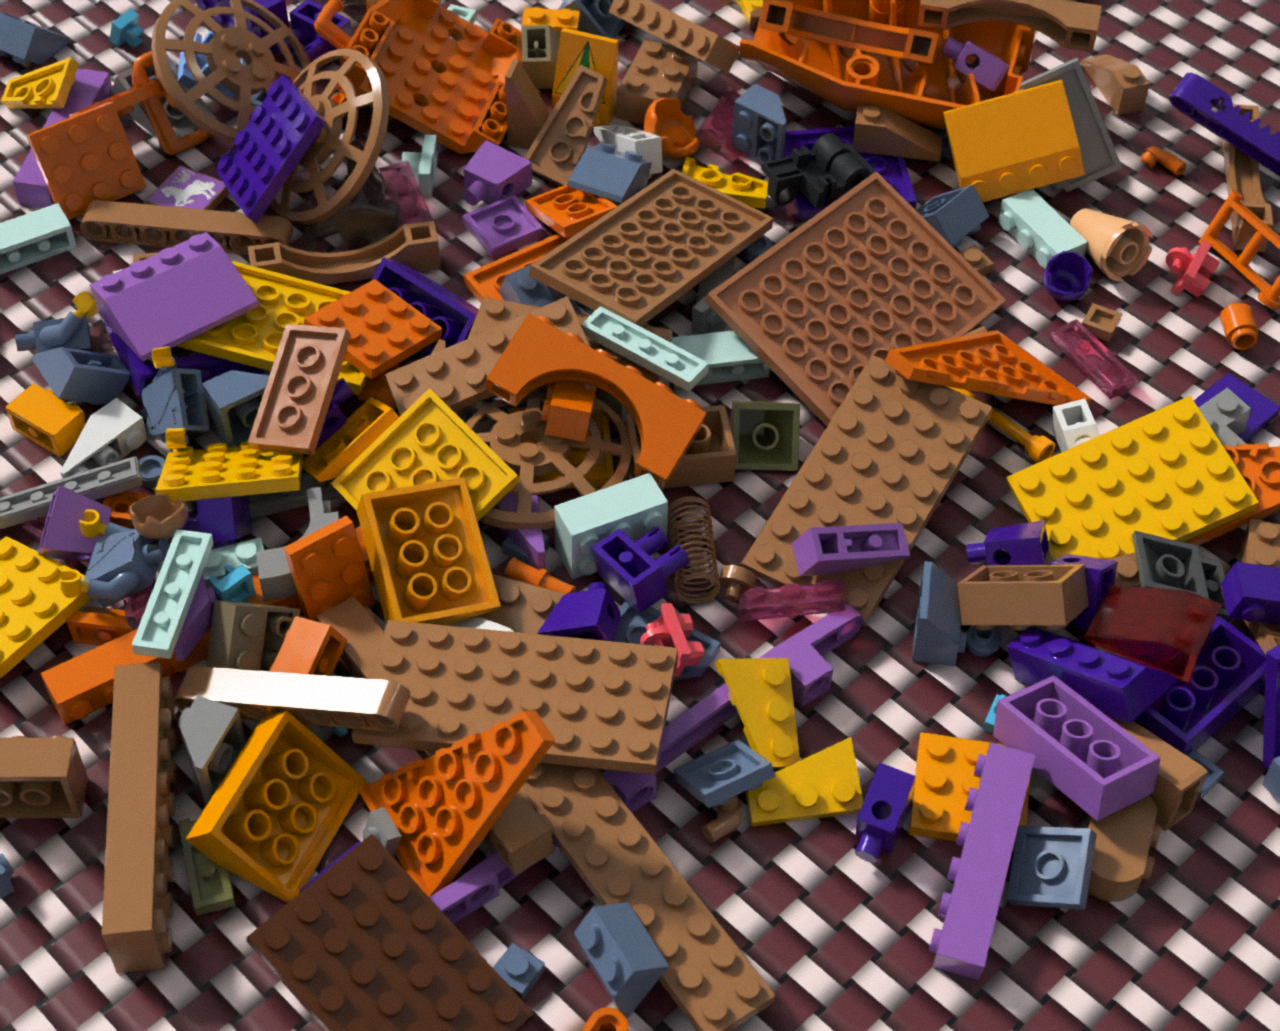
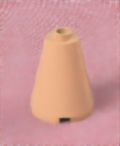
M1088 208L1081 209L1071 219L1070 225L1088 242L1086 247L1087 254L1104 275L1111 280L1122 281L1121 277L1128 274L1133 276L1146 264L1152 251V246L1149 245V236L1153 237L1151 231L1145 225Z

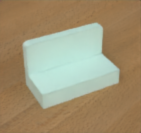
M424 135L422 152L402 153L396 187L397 195L432 197L438 162L436 135Z

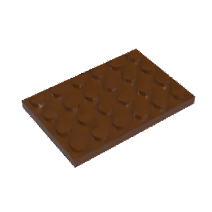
M373 834L369 835L247 936L246 942L324 1031H517L534 1014Z

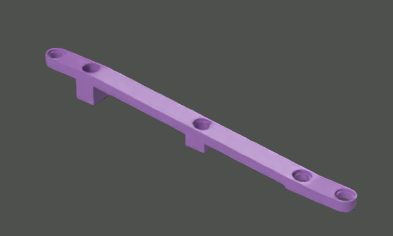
M844 605L770 649L760 658H789L793 697L803 707L831 688L833 668L822 656L855 636L863 626L864 617L852 605ZM726 683L665 727L656 773L739 713L736 706H733L727 694L729 689ZM606 770L602 773L603 777L631 812L636 811L656 798L657 777L655 774ZM553 841V848L555 849L557 845ZM494 852L455 882L430 896V899L454 924L499 896V889L519 874L514 876Z

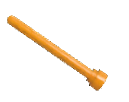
M948 387L957 392H960L964 395H967L971 398H974L978 401L985 403L968 390ZM992 408V415L988 421L1025 446V451L1028 452L1030 459L1039 463L1051 457L1055 450V443L1044 435L1032 436Z

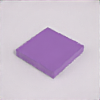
M515 194L462 215L464 226L492 259L545 237V229Z

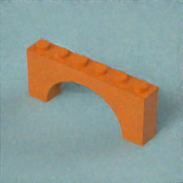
M764 0L759 27L768 31L800 38L804 37L805 39L851 49H860L861 51L907 61L922 62L923 64L935 67L942 42V37L937 33L865 21L782 0Z
M528 313L487 376L486 391L515 407L531 391L554 382H581L606 391L620 401L628 410L638 428L641 440V453L636 462L634 474L639 477L651 473L659 488L664 490L702 428L707 412L703 411L702 407L694 400H684L673 394V391L667 385L661 382L653 383L644 378L643 374L635 367L629 365L625 367L617 363L608 352L602 349L594 350L585 345L584 341L576 334L570 332L566 334L555 328V325L549 319L543 316L535 317Z

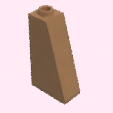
M1108 716L1161 757L1154 793L1149 796L1158 808L1155 822L1164 831H1167L1192 812L1208 771L1202 765L1133 721L1129 724Z

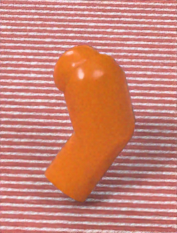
M1155 146L1146 148V152L1141 156V161L1148 167H1153L1158 161L1177 176L1181 175L1187 166L1185 162L1173 153Z

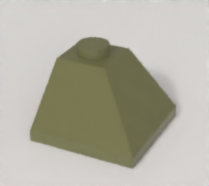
M732 401L731 433L736 450L735 469L798 471L800 404Z

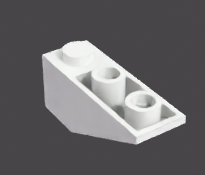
M115 398L91 415L60 471L62 478L118 462L127 454L139 448L148 440L143 417L118 398Z
M1086 399L1053 406V433L1061 452L1099 436L1095 420Z

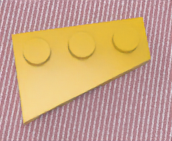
M72 57L10 79L1 102L9 109L64 108L71 86L75 82V75L79 64Z
M685 158L682 173L755 209L766 208L768 182L738 172L731 175L724 174L719 171V166L709 164L705 168L696 165L695 159Z
M789 658L718 659L714 664L719 675H723L729 689L727 694L732 705L736 706L744 724L743 731L751 749L772 763L773 770H781L800 761Z
M849 737L775 772V777L763 782L759 788L745 791L751 827L858 814L863 805V796L852 738Z

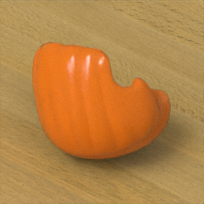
M660 98L650 104L645 115L644 131L661 137L662 157L678 160L692 156L700 145V135L695 129L692 115L686 116L682 112L681 101L676 98Z

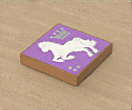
M179 166L145 202L148 205L214 210L230 192L223 181Z

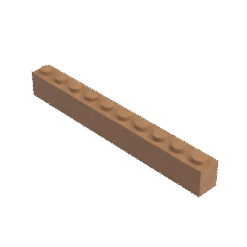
M352 597L316 617L318 622L331 625L348 640L339 661L353 678L369 679L385 627L381 629L372 610L368 606L363 608L357 599ZM411 749L420 760L435 754L434 751ZM521 788L484 839L515 876L554 853L552 835L555 834V830L545 814L539 815L535 811L529 795Z

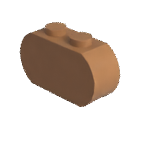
M1149 795L1098 821L1089 815L1087 828L1092 829L1097 834L1088 893L1105 901L1126 900L1137 893L1142 879H1150L1155 858L1148 856L1149 848H1156L1161 826L1155 824L1158 808Z

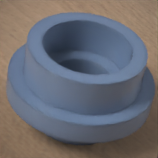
M972 625L966 631V645L972 654L978 657H988L999 649L1001 634L996 628L976 630L975 625Z

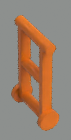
M1232 191L1200 238L1199 243L1201 244L1203 240L1209 242L1216 251L1261 290L1257 297L1263 304L1278 310L1280 308V275L1271 286L1249 264L1266 239L1280 250V236L1240 202L1243 198L1240 193ZM1234 210L1257 229L1239 257L1217 238V235Z

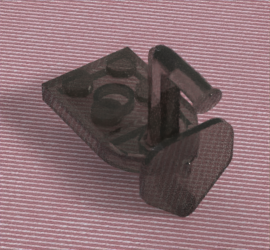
M358 138L352 140L351 145L363 151L364 147ZM345 156V163L348 169V175L345 176L346 181L353 172L357 162ZM376 166L373 167L366 182L351 200L352 206L339 210L335 215L322 222L309 224L303 229L302 250L316 252V241L337 233L340 234L350 250L360 249L382 240L396 230L400 221L399 208L393 200L385 199V182Z

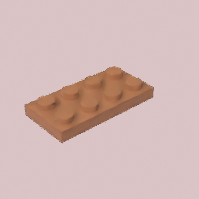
M286 324L248 440V444L253 449L314 455L351 338V334L346 328Z

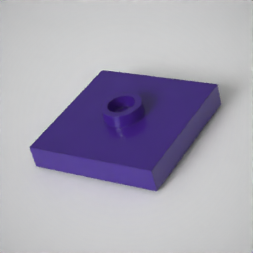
M1227 373L1194 400L1197 407H1200L1224 389L1229 388L1251 408L1246 430L1237 435L1245 443L1276 418L1280 412V406L1230 373Z

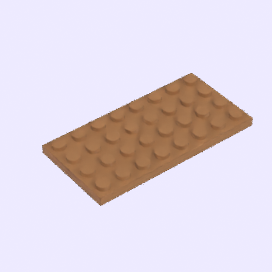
M672 169L531 264L529 276L594 311L601 306L641 327L772 229L774 218L676 169Z
M872 355L741 562V566L752 571L757 577L830 612L850 604L864 617L862 627L865 628L906 558L829 575L799 576L792 543L809 528L902 523L910 552L992 415V406L946 386L903 379L894 372V368L887 364L884 359Z
M388 620L369 679L389 680L400 683L410 690L411 695L398 730L388 732L353 729V743L435 752L442 748H450L453 743L472 734H481L493 728L492 725L501 721L507 722L518 713L536 711L556 740L540 763L656 775L678 660V648Z

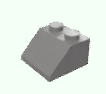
M197 695L190 708L187 707L182 712L179 719V728L193 774L207 806L245 746L246 739L238 708Z

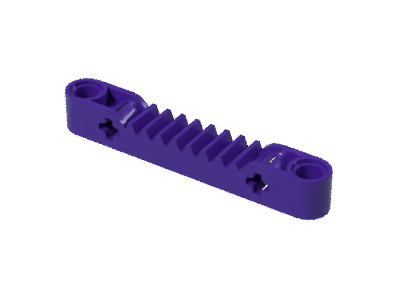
M1186 73L1169 96L1172 106L1280 176V132L1278 131L1273 135L1269 134L1270 125L1261 129L1259 127L1261 119L1257 118L1253 122L1249 121L1250 112H1246L1241 116L1239 114L1241 106L1237 105L1233 108L1232 99L1226 92L1197 74ZM1213 107L1218 110L1216 113L1211 110Z

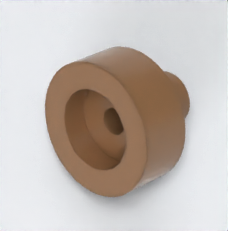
M736 565L723 566L719 581L722 586L727 588L725 597L732 601H738L740 593L752 592L756 575L744 567Z

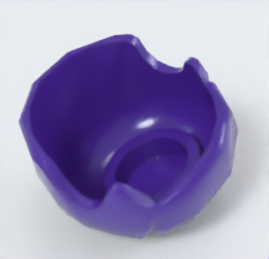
M1063 251L1054 255L1044 271L1043 284L1046 287V291L1052 297L1060 301L1074 302L1088 290L1093 270L1085 257L1076 252Z

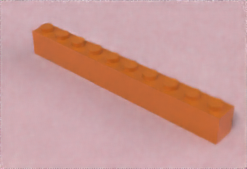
M357 527L355 530L369 581H375L361 527ZM259 573L252 576L256 595L246 602L300 609V614L303 613L297 594L264 601ZM137 628L42 672L41 676L51 701L66 725L75 720L83 719L102 707L113 704L115 666L160 662L164 677L185 671L192 665L207 659L211 628L186 659L182 661H177L174 651L171 659L134 654L132 642L138 630Z

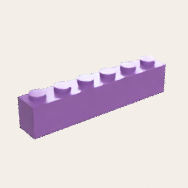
M78 68L75 82L71 86L64 108H53L43 128L70 118L69 114L114 96L112 94L113 85L111 84L109 72ZM31 149L13 180L19 204L45 208L54 205V201Z
M990 742L987 754L978 755L973 776L980 778L978 789L970 787L965 805V810L972 812L969 823L961 822L956 841L957 845L963 846L960 858L952 857L947 876L948 880L954 881L951 894L943 892L938 911L939 916L945 917L942 930L934 928L929 952L936 953L933 963L934 968L978 981L981 978L1035 754Z

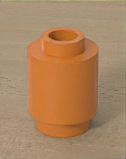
M1232 303L1224 308L1220 313V321L1227 342L1237 350H1245L1254 346L1258 340L1259 330L1250 306L1245 303Z

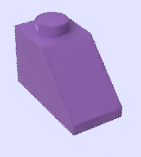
M203 573L174 648L177 661L185 660L211 628V609L214 607L216 595L213 586L206 587Z

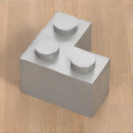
M1229 388L1224 389L1198 407L1222 445L1234 447L1239 444H1246L1237 435L1246 430L1251 408Z

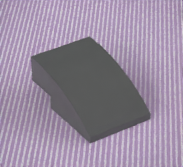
M1134 531L1132 539L1142 591L1151 601L1170 615L1202 629L1208 627L1219 616L1228 623L1231 621L1232 618H1228L1221 586V582L1225 578L1222 562L1200 557L1199 548L1196 545Z

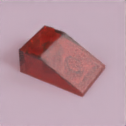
M1110 585L1085 634L1084 640L1141 664L1175 675L1176 678L1189 683L1213 631L1222 604L1187 590Z

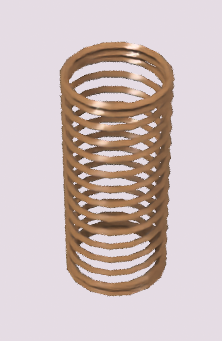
M694 496L682 497L672 502L668 506L667 520L670 549L675 545H679L680 548H689L685 552L690 554L688 557L692 561L687 566H694L688 569L682 567L673 573L675 594L684 602L698 604L710 601L720 592V581L716 561L717 556L715 555L711 509L707 501ZM684 502H698L705 506L685 505L671 513L674 507ZM696 507L706 511V513L686 511L672 518L676 512L685 508ZM697 513L704 515L702 518L687 517L676 521L678 517L685 514ZM697 519L696 521H693V522H684V521H686V520ZM696 531H698L697 533H693V534H685V533H688V532H696ZM689 538H698V539H694V540H686V539H689ZM706 563L710 564V565L707 566V567H706V566H701V565H704V564H706ZM707 569L710 570V572L708 573L702 572ZM691 579H708L701 582H688ZM713 581L711 585L703 588H688L682 585L683 583L701 585ZM716 584L712 591L701 595H691L679 588L681 587L689 591H702Z

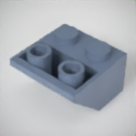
M754 84L734 101L732 147L762 163L782 159L784 156L786 119L778 94Z
M59 347L36 353L32 358L42 377L45 378L53 390L54 395L66 402L80 401L96 406L100 404L107 405L115 398L119 399L131 376L119 357L112 354Z

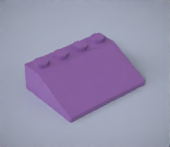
M207 232L194 235L187 241L165 248L154 256L142 261H136L129 267L114 274L105 275L99 281L90 284L100 317L142 361L152 357L151 352L154 348L166 346L172 348L260 306L259 301L221 245Z

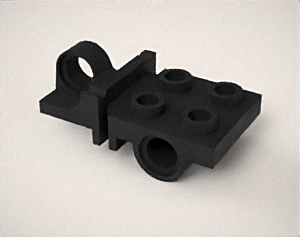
M833 133L820 137L814 144L811 152L806 146L801 147L800 151L795 148L792 150L790 157L765 162L761 166V170L769 178L767 193L777 205L784 206L789 204L801 191L816 209L823 208L826 196L829 199L841 197L876 172L849 142L843 143Z

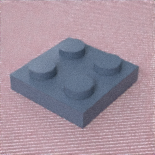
M738 739L673 769L677 783L708 808L724 805L731 797L744 791L757 789L763 782L775 777L772 763Z
M1018 826L1006 900L1012 905L1085 910L1097 834L1088 828Z

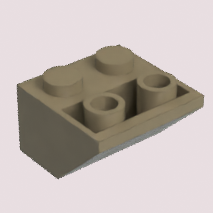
M550 25L521 26L522 65L536 89L553 88L560 33Z
M214 600L206 667L269 672L284 642L286 632L290 629L295 616L299 617L300 609L244 601Z

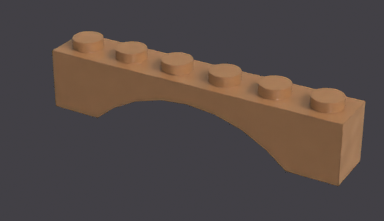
M613 0L609 10L611 14L727 74L740 52V46L649 0Z
M921 0L917 26L948 30L958 25L972 22H1009L1039 31L1053 39L1063 48L1093 52L1102 6L1067 0Z
M1239 105L1241 106L1239 112L1241 116L1246 112H1250L1249 121L1253 122L1257 118L1260 119L1258 106ZM1222 139L1228 196L1232 191L1240 193L1243 196L1240 202L1272 229L1274 225L1271 204L1265 201L1261 191L1259 163ZM1234 210L1230 216L1234 250H1244L1257 229ZM1268 239L1265 240L1259 252H1265Z
M434 220L404 224L392 234L376 243L346 252H308L289 247L280 242L247 246L250 266L322 285L371 279L382 258L403 262L418 272L441 269L439 240Z

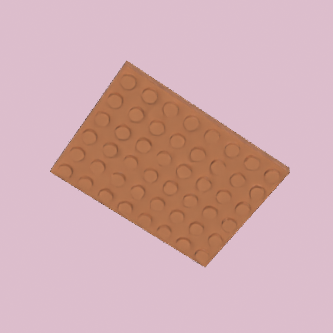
M876 171L709 292L704 301L805 405L828 426L872 355L885 360L889 350L962 337L1000 309L1006 302V299Z

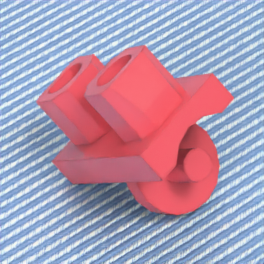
M1203 240L1196 253L1193 254L1186 247H1176L1169 250L1165 258L1166 264L1173 273L1180 272L1170 290L1172 293L1178 296L1185 289L1198 298L1206 290L1210 283L1208 278L1215 272L1220 261L1208 254L1211 247L1209 242Z
M662 603L660 606V616L652 623L646 625L647 632L641 636L640 643L643 645L678 648V660L674 677H679L685 666L699 665L705 651L701 642L686 640L693 631V621L690 614L676 613L672 603Z

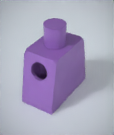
M948 37L940 49L941 53L953 59L950 64L953 68L965 75L973 74L975 81L994 92L1010 67L1002 59L967 39L961 44L955 39ZM972 54L976 56V59L969 65L965 60L968 55Z
M486 140L464 168L465 191L463 192V198L468 204L475 206L481 200L491 204L513 194L515 196L532 185V162Z
M58 486L52 495L38 555H45L52 559L90 562L97 539L104 535L99 534L93 538L85 537L80 530L79 520L85 521L83 512L87 509H93L99 513L101 523L108 525L112 510L66 487Z

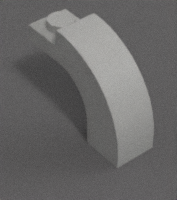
M321 487L306 489L310 523L304 535L298 540L339 520V512H331L330 500L323 501ZM284 547L256 551L259 581L264 601L297 594L283 550Z

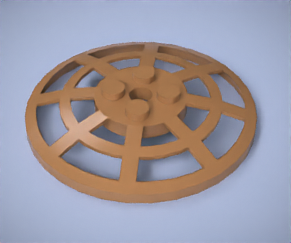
M173 0L157 19L152 33L151 50L158 78L168 96L192 122L217 138L234 144L236 135L246 128L250 122L253 110L257 107L251 105V95L258 94L263 90L268 95V89L272 84L275 73L283 74L292 81L300 74L296 70L292 54L283 40L287 39L293 47L303 69L310 64V60L292 31L276 15L253 0H229L231 7H213L204 11L189 0ZM179 6L194 16L186 27L183 40L165 39L169 19ZM243 6L261 15L263 18L269 21L276 28V30L274 31L268 24H266L260 18L244 11ZM233 15L235 27L223 28L212 16ZM246 19L258 25L268 35L260 38L251 31H248ZM201 23L215 34L209 44L194 41L195 32ZM277 44L284 54L288 66L275 62L269 48ZM166 51L184 52L187 66L198 83L188 92H184L172 73ZM195 53L206 55L212 72L207 77L201 71ZM236 56L241 57L246 62L247 66L242 65L240 60L236 58ZM222 83L228 89L239 93V102L227 97L217 90L215 86ZM316 83L314 84L313 95H316ZM207 93L222 106L238 113L237 129L215 120L201 110L194 102Z
M337 49L325 53L305 67L293 80L326 121L322 130L283 184L280 205L275 197L270 203L274 211L281 217L298 224L322 222L344 208L366 182L383 146L389 117L387 82L382 70L374 60L352 49ZM342 57H349L337 72L324 71L317 73V70L327 63ZM357 62L367 72L372 88L371 92L357 96L353 84L346 77ZM330 80L321 95H313L316 82ZM340 84L345 92L347 101L338 105L330 98ZM373 104L371 127L367 142L362 151L351 145L357 126L358 109ZM348 114L346 129L341 140L339 137L342 130V116ZM333 150H335L336 153L334 157L331 159L329 164L320 172L319 165L322 164L331 155ZM345 156L357 162L345 183L328 199L323 183L334 174ZM299 165L308 168L310 180L300 183L294 182ZM291 191L294 193L314 191L318 203L317 207L301 212L289 210Z
M549 384L531 391L520 401L527 402V407L524 411L507 414L499 409L509 405V403L502 399L490 404L484 402L497 398L495 395L456 411L455 413L458 416L468 409L477 411L466 422L472 430L485 416L497 422L491 432L476 434L486 444H489L490 448L517 475H520L521 479L508 492L518 495L517 512L492 508L479 521L484 524L514 530L539 528L545 530L555 528V510L531 512L532 495L556 492L571 485L582 496L596 492L584 477L595 466L600 457V452L619 456L620 462L612 477L599 490L626 481L630 473L632 451L627 428L617 413L606 403L595 397L592 414L601 412L615 425L621 437V445L601 440L599 428L592 417L588 428L591 437H586L585 442L546 435L547 421L541 420L542 411H540L541 402L546 400L547 395H542V393H547ZM526 441H535V442H537V443H536V444H533V443H524V442H526ZM571 447L590 449L585 460L577 468L567 461ZM556 469L563 475V477L552 481L533 483L534 476L544 475Z

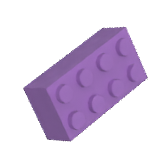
M1053 675L998 700L993 736L1006 747L1035 754L1032 768L1095 820L1098 821L1154 793L1161 757Z

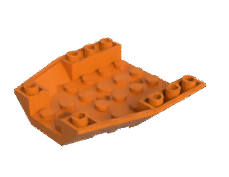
M381 0L369 7L345 49L356 50L367 55L380 67L387 82L389 115L423 134L436 135L437 142L459 154L476 152L486 140L499 146L507 130L505 75L513 58L519 59L522 64L521 31L510 23L496 18L489 33H487L477 25L440 6L441 0ZM342 57L339 59L341 66L347 61L349 57ZM357 62L346 77L353 84L357 96L371 92L372 88L367 72ZM415 102H419L424 107L417 105Z

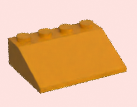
M1062 80L943 112L959 187L963 188L973 185L982 202L1085 175L1080 146Z
M465 477L362 494L356 512L386 624L388 620L451 626L500 609L499 597Z
M285 710L260 720L186 837V840L214 863L288 903L308 883L358 797L359 788L367 780L289 711Z

